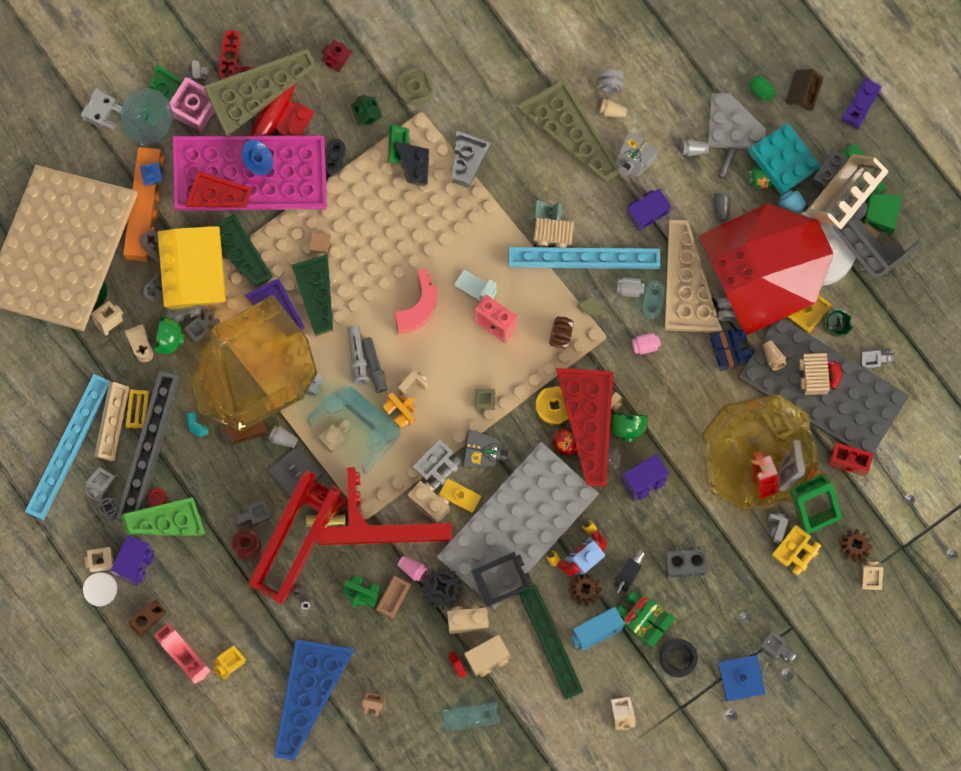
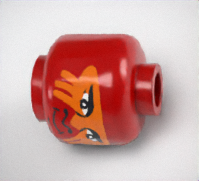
M567 428L562 431L558 430L552 441L554 449L567 457H570L573 453L577 454L578 451L572 431Z

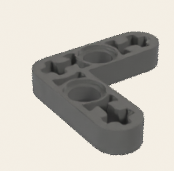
M147 231L140 236V244L161 267L160 257L158 256L159 246L154 250L152 249L155 245H159L158 235L154 231ZM148 237H151L152 240H151V242L148 244V243H147V239H148ZM161 269L140 290L141 298L146 302L157 299L163 293L162 285L158 282V277L161 276ZM155 286L157 289L151 293V296H148V290Z

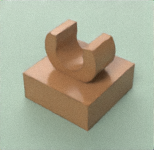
M366 692L362 707H365L364 714L367 715L369 709H374L375 716L377 717L379 712L382 711L385 696Z

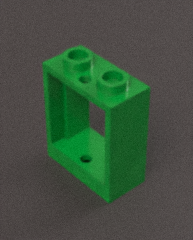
M825 473L789 489L799 525L807 534L842 519L833 483ZM827 492L831 508L808 518L803 502Z

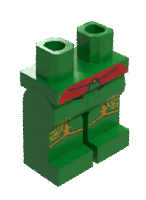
M633 591L626 600L634 608L629 611L621 605L617 611L625 624L624 627L651 649L676 617L667 613L645 594L641 596Z

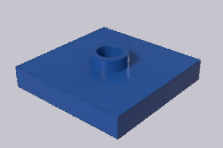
M757 655L718 663L726 702L766 694Z

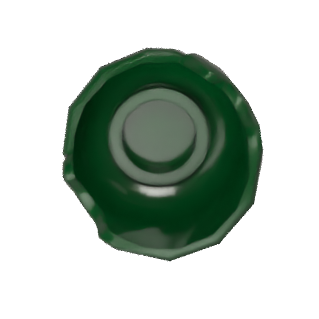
M831 309L823 318L824 329L831 336H846L853 329V326H851L852 318L843 309Z

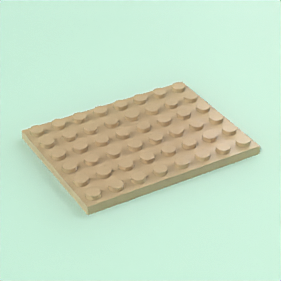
M35 165L0 252V308L84 332L138 193L132 189Z

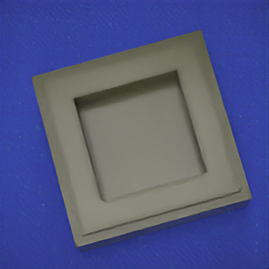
M476 389L475 410H495V389Z

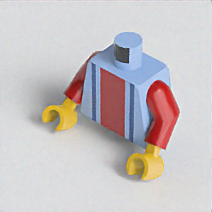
M588 520L590 525L588 527L582 525V528L591 537L564 560H560L556 551H552L553 557L549 558L546 556L551 566H557L558 569L569 576L584 574L605 557L603 551L607 547V541L597 530L595 524Z

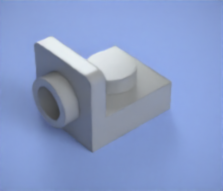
M99 467L86 482L85 494L91 499L101 502L104 493L115 481V476Z
M774 512V514L770 513L767 521L778 524V526H773L771 536L774 537L772 542L780 545L789 519H786L785 515Z

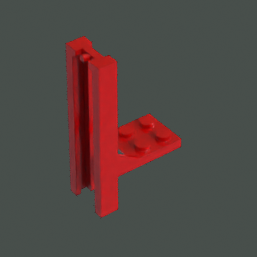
M347 467L349 526L324 527L317 539V543L323 546L448 542L452 540L451 523L368 526L358 510V505H361V493L357 491V485H361L360 472H357L355 467Z
M309 470L302 474L248 584L256 590L262 589L264 595L270 594L272 596L271 599L279 604L287 600L321 531L332 517L343 510L348 503L347 499L340 496L342 490L333 485L329 489L317 481L313 483L316 474ZM306 504L318 511V514L279 592L263 582L300 508Z

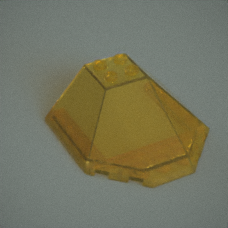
M271 295L211 329L208 335L210 336L207 347H204L198 360L200 364L197 371L193 372L191 382L200 413L242 432L302 400L317 375V369L307 337L275 296Z

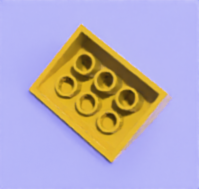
M220 227L181 228L158 231L164 307L176 310L226 302Z

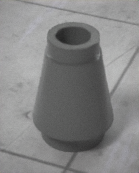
M729 193L714 194L712 201L717 220H729L731 202Z

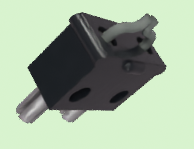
M639 551L634 560L629 558L620 574L615 577L614 585L618 587L616 590L617 594L621 589L625 592L631 589V584L642 567L640 563L645 555L644 552L641 554L642 551Z

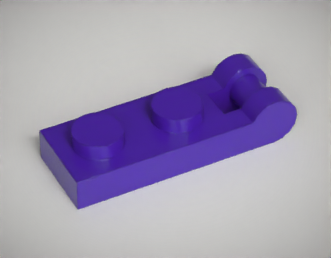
M865 78L841 121L852 124L858 130L882 86ZM853 113V114H855V115H857V116H859V117H858V118H855V117L851 116V114Z

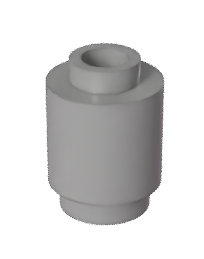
M623 277V279H618L617 294L640 298V294H644L645 283H641V279Z

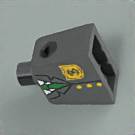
M468 430L461 467H494L496 459L507 460L508 450L498 448V439L474 430Z

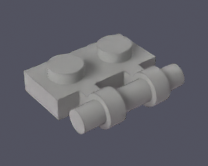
M438 439L412 467L425 480L432 475L435 479L430 485L436 489L440 484L443 485L446 482L445 479L452 472L455 473L458 470V466L462 461L458 457L451 461L449 457L453 451L441 439ZM444 463L447 467L439 474L436 470Z

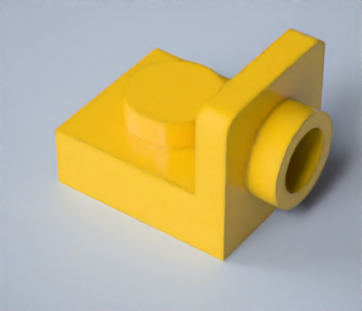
M232 646L215 659L212 667L218 676L226 680L233 671L246 662V659L235 646Z

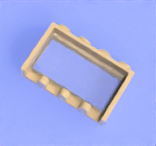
M853 154L806 212L813 219L818 220L819 223L834 225L842 229L889 171L875 157Z

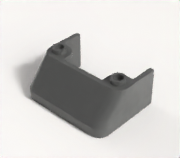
M864 201L842 229L834 225L832 227L870 275L881 277L922 245V241L918 239L906 250L894 242L889 243L883 248L860 220L867 212V204ZM840 211L834 218L837 219L839 215L842 213V211Z

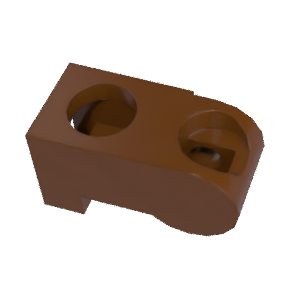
M154 600L128 621L129 626L142 638L155 623L164 617L167 611L157 600Z

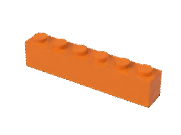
M138 147L132 188L138 195L128 218L123 252L126 260L148 262L150 255L141 246L139 239L147 231L156 232L153 224L154 220L157 221L158 218L156 202H160V191H158V188L162 183L144 186L140 166L159 162L161 170V167L165 166V156H163L161 149ZM151 237L147 239L148 244L151 242Z

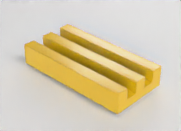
M130 389L126 428H143L149 405V391ZM134 394H138L135 421L131 423ZM142 395H145L142 422L139 424Z

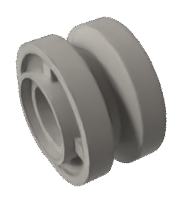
M614 69L598 72V90L606 93H616L623 90V72Z

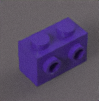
M660 189L656 191L650 190L644 195L643 199L639 201L636 199L628 205L627 215L637 230L641 231L670 213L672 206Z

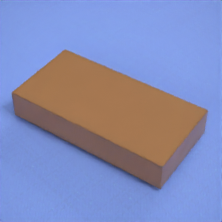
M394 575L376 611L394 619L411 584Z

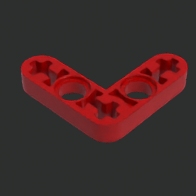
M229 30L224 34L218 70L221 80L256 68L238 65L241 37L236 30ZM235 36L236 40L233 41V47H230L229 39ZM232 52L235 54L233 60H226L225 55ZM226 65L229 66L230 71L228 77H225L224 73H226L227 70Z

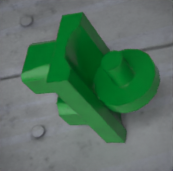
M353 575L350 580H346L342 593L348 596L347 600L353 602L351 608L356 609L357 605L365 607L366 604L373 608L375 607L379 595L378 585L370 583L366 589L361 586L363 579L357 575Z

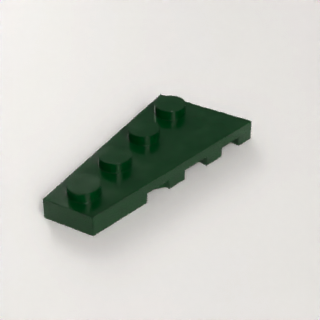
M235 214L212 226L220 227L222 254L256 287L273 278Z

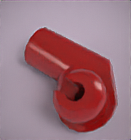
M828 361V371L832 375L829 381L830 389L836 390L843 374L838 362Z

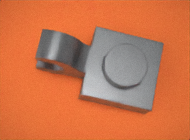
M880 347L861 348L860 366L865 369L881 367V362L894 361L892 348H886L882 351Z
M771 631L760 646V648L775 659L781 655L788 663H791L796 656L785 648L788 642L774 631Z

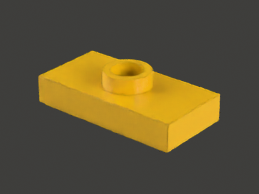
M448 478L439 493V496H444L450 503L471 514L474 513L482 498L481 495Z

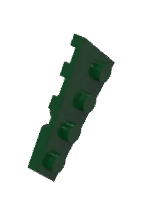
M328 254L291 265L315 337L333 331Z

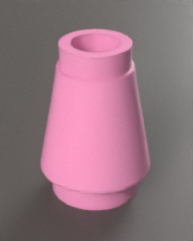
M405 556L398 563V567L414 581L421 582L428 571L425 564Z

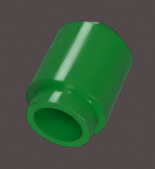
M756 75L748 84L750 91L763 102L771 101L776 95V88L763 76Z

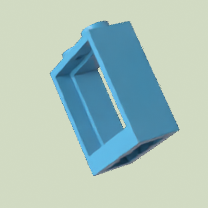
M616 607L574 628L571 635L572 638L570 639L575 649L579 648L582 652L622 631L625 624Z

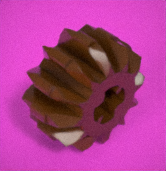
M557 316L554 319L549 339L550 346L558 349H566L569 346L574 326L572 319L564 316Z
M856 529L854 533L848 530L847 535H842L843 541L839 542V546L845 548L841 549L840 553H847L845 556L846 560L852 556V562H856L857 557L862 562L864 556L869 557L870 552L868 550H871L873 546L867 544L872 539L864 538L867 534L866 532L859 535L860 531ZM855 543L859 544L860 546L857 549V547L853 548L852 544Z
M584 573L582 580L577 575L575 576L577 582H570V585L574 587L569 589V593L574 594L571 600L573 601L578 598V606L584 601V606L588 607V601L594 605L596 603L594 598L600 599L601 595L596 592H601L602 587H595L600 581L596 580L593 582L594 575L587 579V575ZM583 586H585V588H590L588 592L589 594H586V592H584L583 594L581 592Z

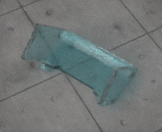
M343 386L326 396L306 419L308 425L312 428L326 412L338 413L345 406L373 430L367 437V444L374 453L362 465L363 473L366 475L400 438V428L355 388Z

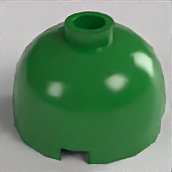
M164 316L160 317L154 353L168 355L175 352L179 345H183L185 334L181 333V326L176 320Z
M611 413L610 429L615 436L622 438V442H633L634 438L641 437L647 430V415Z

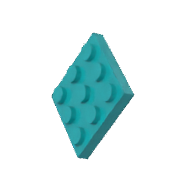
M786 123L747 150L781 195L821 168L819 162L789 123Z

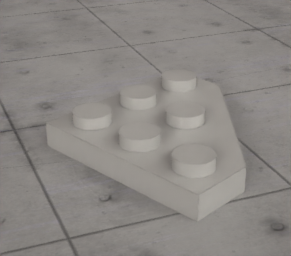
M711 93L710 148L749 149L766 137V129L730 93Z

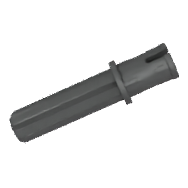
M371 337L364 338L362 346L371 373L369 376L372 378L375 386V392H385L388 388L373 339Z

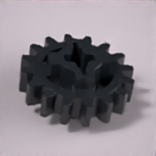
M440 566L437 572L432 568L431 575L425 574L427 580H421V584L425 585V587L420 588V592H425L422 598H428V606L434 603V609L441 605V609L444 610L445 605H448L450 608L452 607V601L458 603L456 596H462V593L458 590L462 589L463 585L458 584L461 578H455V571L450 574L448 567L445 571H442ZM440 576H446L450 579L445 580L442 579ZM433 579L434 585L428 590L429 583ZM438 582L442 586H446L445 595L441 590H438ZM455 586L454 593L450 597L449 591ZM434 597H440L443 601L436 600Z

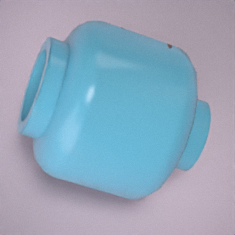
M791 189L779 197L778 205L780 208L798 214L804 212L803 209L806 207V202L798 191H792Z

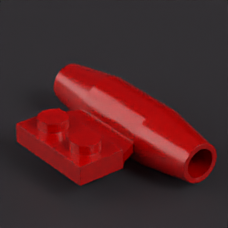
M297 82L258 113L250 136H270L275 129L281 136L303 135L315 111L300 103H290Z

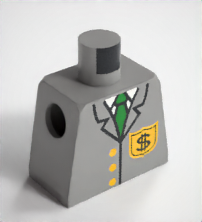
M628 133L616 160V165L620 167L619 173L623 176H627L629 173L634 176H640L655 162L660 150L635 135Z

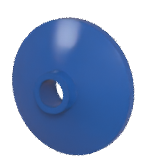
M258 140L247 141L241 150L244 165L255 175H267L273 167V158L270 150Z

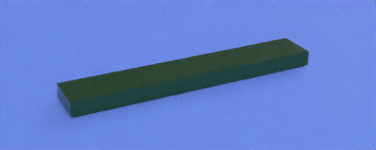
M535 584L530 586L529 590L520 593L519 597L565 700L584 691Z

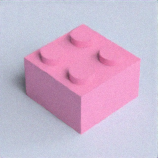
M187 77L166 107L171 117L200 133L214 113L204 86Z

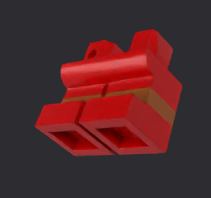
M763 451L751 454L753 460L751 461L752 481L757 483L759 498L762 499L778 494V472L771 457H765Z

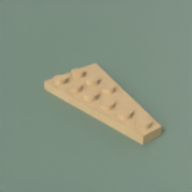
M669 219L665 330L720 333L722 328L719 324L710 289L700 263V257L696 250L689 221Z

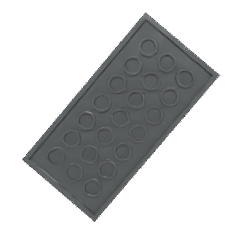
M785 319L772 324L738 378L769 399L779 397V401L786 407H791L797 414L802 412L803 414L800 416L809 418L811 425L840 443L870 453L875 452L909 397L906 393ZM768 341H773L786 357V365L779 370L774 371L768 366L762 347ZM827 353V361H836L840 364L843 376L836 390L830 389L828 394H804V389L801 390L800 378H803V371H799V359H802L803 354ZM828 371V372H829V381H830L832 375H831V372Z

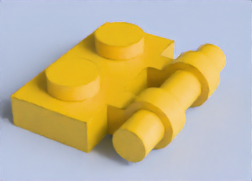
M795 525L772 554V557L786 568L791 562L795 564L796 567L792 570V573L799 576L802 571L804 572L807 569V564L810 560L818 555L817 551L821 548V545L815 541L810 546L807 542L811 536ZM803 549L806 551V554L800 560L796 556Z

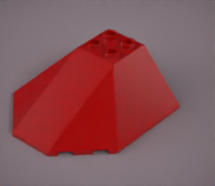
M768 203L699 235L746 336L816 304L820 289L834 256V252L818 220Z

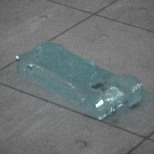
M498 703L443 711L446 732L500 723V716L497 715ZM489 711L490 718L484 719L483 712Z

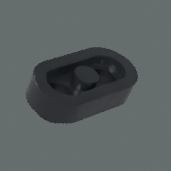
M332 139L327 144L325 150L326 175L334 176L341 170L346 148L344 142L340 139ZM334 148L340 149L338 152L333 151ZM330 165H334V166H335L334 169H329L328 167H329Z

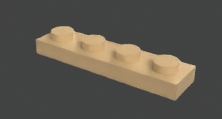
M109 382L94 457L107 461L115 460L129 392L128 386Z

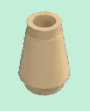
M609 98L602 99L599 113L608 117L625 118L628 108Z
M773 341L763 344L762 347L768 366L774 371L783 368L786 365V357Z

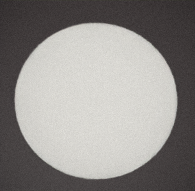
M103 572L94 573L89 576L83 586L85 599L95 606L109 604L117 593L116 581L112 576Z

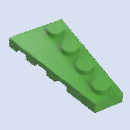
M193 497L126 513L121 516L127 535L203 536L205 534Z

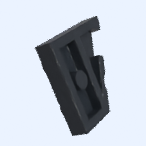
M399 142L394 143L393 147L394 150L397 149L399 163L404 170L407 183L426 186L428 183L429 149Z

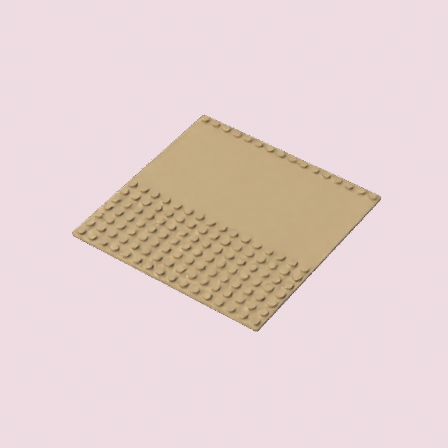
M423 112L415 115L401 127L410 128L409 145L429 149L428 183L426 186L407 183L401 165L387 162L388 135L341 169L337 175L326 180L327 209L285 210L249 236L272 274V279L256 287L223 255L226 302L198 306L204 315L208 311L214 312V315L210 317V321H214L216 318L220 320L218 325L213 326L336 485L342 490L347 499V467H355L356 471L360 472L361 485H357V491L361 493V505H358V510L364 520L370 519L423 478L412 466L438 439H441L453 451L451 455L453 456L465 446L468 430L483 433L556 378V368H569L606 339L605 333L592 317L577 308L578 300L551 268H509V247H533L532 244L477 177H475L470 188L452 183L455 151ZM312 232L331 234L328 262L333 331L316 337L291 266L325 255L323 253L309 252ZM426 269V274H430L432 285L429 287L437 285L435 310L431 318L419 329L405 334H398L395 312L411 309L420 301L422 294L418 270ZM463 270L470 272L486 283L489 280L494 281L497 294L493 299L517 315V329L506 343L475 323L474 309L480 301L455 287V282ZM279 278L305 329L287 337L244 295ZM557 316L568 317V319H572L574 322L569 346L566 349H558L549 344L554 319ZM349 326H359L361 343L364 338L371 337L373 339L381 370L384 371L383 376L388 388L387 391L382 393L375 392L373 380L369 376L371 373L368 363L366 372L370 381L365 384H353V369L350 368L352 355L347 330ZM362 346L363 358H364V360H366V362H367V359H366V356H365V352H364V349H363V346ZM306 371L314 372L324 377L322 384L319 385L318 396H310L300 391L301 384L305 381ZM412 371L417 374L420 372L427 378L428 388L425 390L416 383L407 393V399L410 397L416 399L413 403L416 410L411 412L409 408L407 409L415 417V423L411 426L408 424L400 429L394 422V419L400 413L395 410L388 415L382 409V406L388 400V395L392 392L403 404L400 399L402 395L398 392L399 381L404 376L408 377ZM476 389H495V410H475ZM345 419H348L353 427L343 435L346 440L331 452L320 440L319 436L331 425L338 428Z

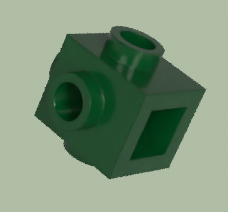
M362 95L357 97L356 101L350 105L357 125H372L382 117L375 97Z

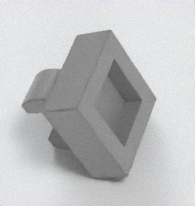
M191 61L187 68L188 78L198 83L199 79L205 80L206 76H208V68H200L199 61Z

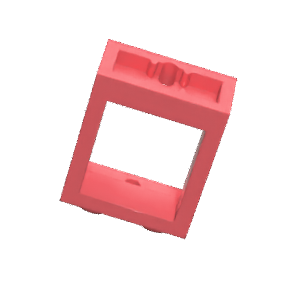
M485 294L474 309L475 323L506 343L517 329V315Z

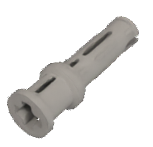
M357 325L347 328L352 355L350 368L353 369V384H365L370 379L367 377V362L363 358L360 328Z

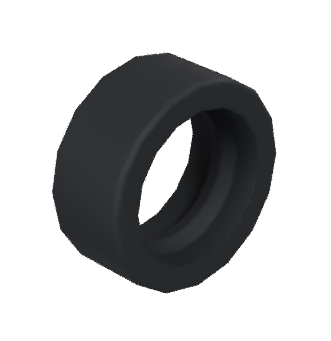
M684 639L671 640L664 646L660 654L661 667L672 677L681 678L688 676L693 672L698 662L696 648L692 643ZM683 647L689 652L691 657L690 663L685 669L677 670L669 665L667 656L671 649Z

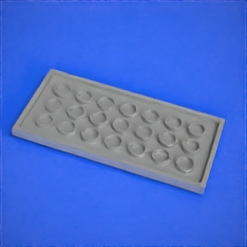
M541 442L441 551L437 558L452 572L455 571L456 575L483 599L472 575V570L515 552L516 556L520 554L524 565L521 566L524 574L529 572L599 493L591 486H587L585 480ZM512 560L481 573L492 599L511 592L521 581ZM500 603L493 605L491 607L495 610Z

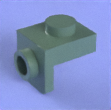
M539 200L534 201L531 220L536 221V218L560 220L563 215L561 210L562 203L558 202L553 205Z

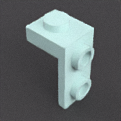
M463 270L455 282V287L478 301H481L485 294L492 299L497 294L494 281L489 280L486 283L466 270Z

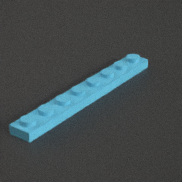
M509 247L508 250L509 268L660 269V249Z
M93 374L25 510L27 514L44 521L107 395L109 382L111 381Z

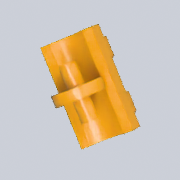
M392 392L388 395V400L383 404L382 409L388 415L395 410L400 413L394 419L395 424L400 429L408 424L410 426L413 425L415 417L407 409L409 408L411 412L416 410L413 405L416 399L414 397L407 399L405 395H402L400 397L403 402L402 404Z

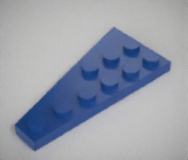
M296 639L274 755L275 758L295 761L350 660L354 649Z

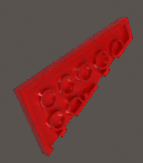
M556 368L586 485L606 487L614 371Z

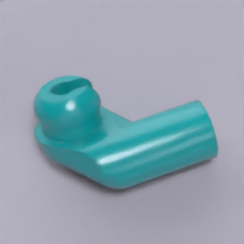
M195 413L186 414L190 433L198 437L207 436L209 428L206 425L203 426L197 423Z

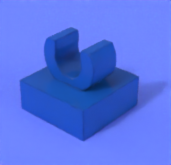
M159 162L140 166L144 186L163 182Z

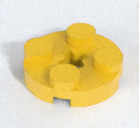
M559 386L542 390L536 399V413L547 424L559 426L569 419L561 387ZM559 402L558 406L560 408L552 410L550 403Z

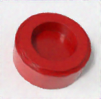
M155 488L148 493L147 500L152 507L166 504L167 495L164 490Z

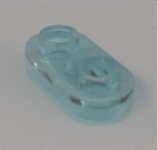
M652 281L646 286L642 312L648 319L657 318L662 310L665 288L658 281ZM657 290L658 294L654 295L651 291ZM652 307L655 309V312L651 313L648 309Z

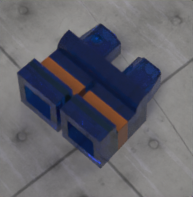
M731 328L728 331L711 333L710 341L714 354H716L715 357L720 372L740 366L743 361L752 357L749 346L741 349L739 343L747 340L745 330L734 331V328Z

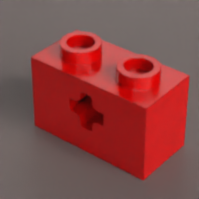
M835 443L828 466L866 476L869 472L874 453Z

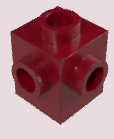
M334 39L330 45L327 43L321 51L324 55L320 61L328 68H332L339 73L352 54V51L346 48L343 43Z

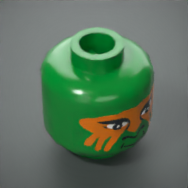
M754 165L752 170H749L750 184L754 185V188L764 189L773 186V183L759 165Z

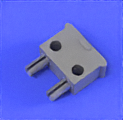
M97 88L81 113L82 121L86 120L101 129L104 125L114 130L116 124L107 120L112 110L124 114L125 108L117 105L114 98L100 92Z

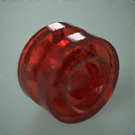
M243 529L233 536L232 548L239 558L250 560L259 554L261 542L255 532ZM246 541H250V542H251V544H250L249 547H247V548H243V547H242V545H243L244 542H246Z

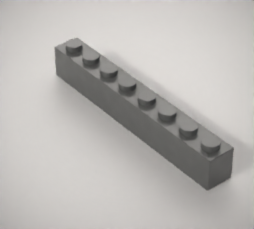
M162 371L158 373L116 518L120 523H123L121 519L123 514L144 509L180 385L178 375Z

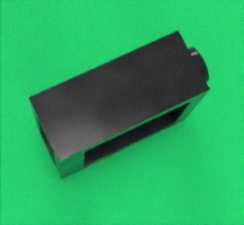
M512 552L471 571L487 608L531 588L529 584L532 583L528 572L525 574L521 566L524 565L520 554L516 556L515 552ZM512 560L524 586L492 599L481 573Z

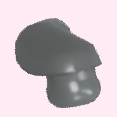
M301 585L300 587L295 586L293 588V596L300 597L301 608L308 610L311 603L305 587Z

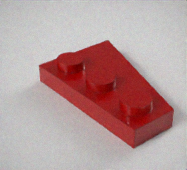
M197 171L186 207L246 208L252 188Z

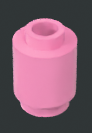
M654 332L631 339L635 354L639 353L642 355L658 351V347L661 346L659 336L655 335Z

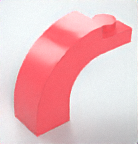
M426 269L418 270L422 294L420 301L411 309L395 312L398 334H405L419 329L431 318L435 310L437 285L429 287L432 285L430 274H426Z
M169 623L153 635L195 684L203 680L210 672L207 666Z

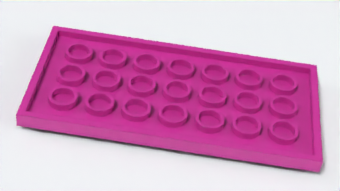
M173 136L175 211L327 209L324 136H228L227 138L225 136ZM258 140L270 150L273 158V167L267 175H255L244 165L241 150L247 141ZM197 171L251 187L252 192L247 207H186Z

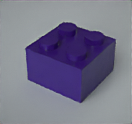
M655 454L625 472L621 482L632 500L639 499L640 501L646 498L651 490L655 489L657 491L664 487L669 472L658 455Z
M127 535L110 571L115 577L138 586L139 582L142 583L146 576L145 569L147 565H151L155 557L154 551L148 543Z

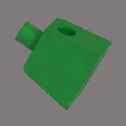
M871 194L868 203H866L867 212L864 223L866 222L872 228L892 235L896 227L902 196Z

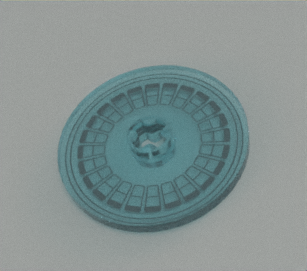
M143 88L136 90L124 102L121 112L122 126L128 137L136 143L144 145L155 144L168 134L172 125L173 113L168 99L155 89ZM146 113H149L148 120L144 119Z

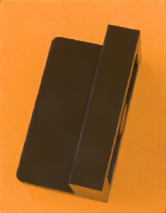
M814 69L796 70L785 102L787 104H799L805 110L813 111L823 77Z

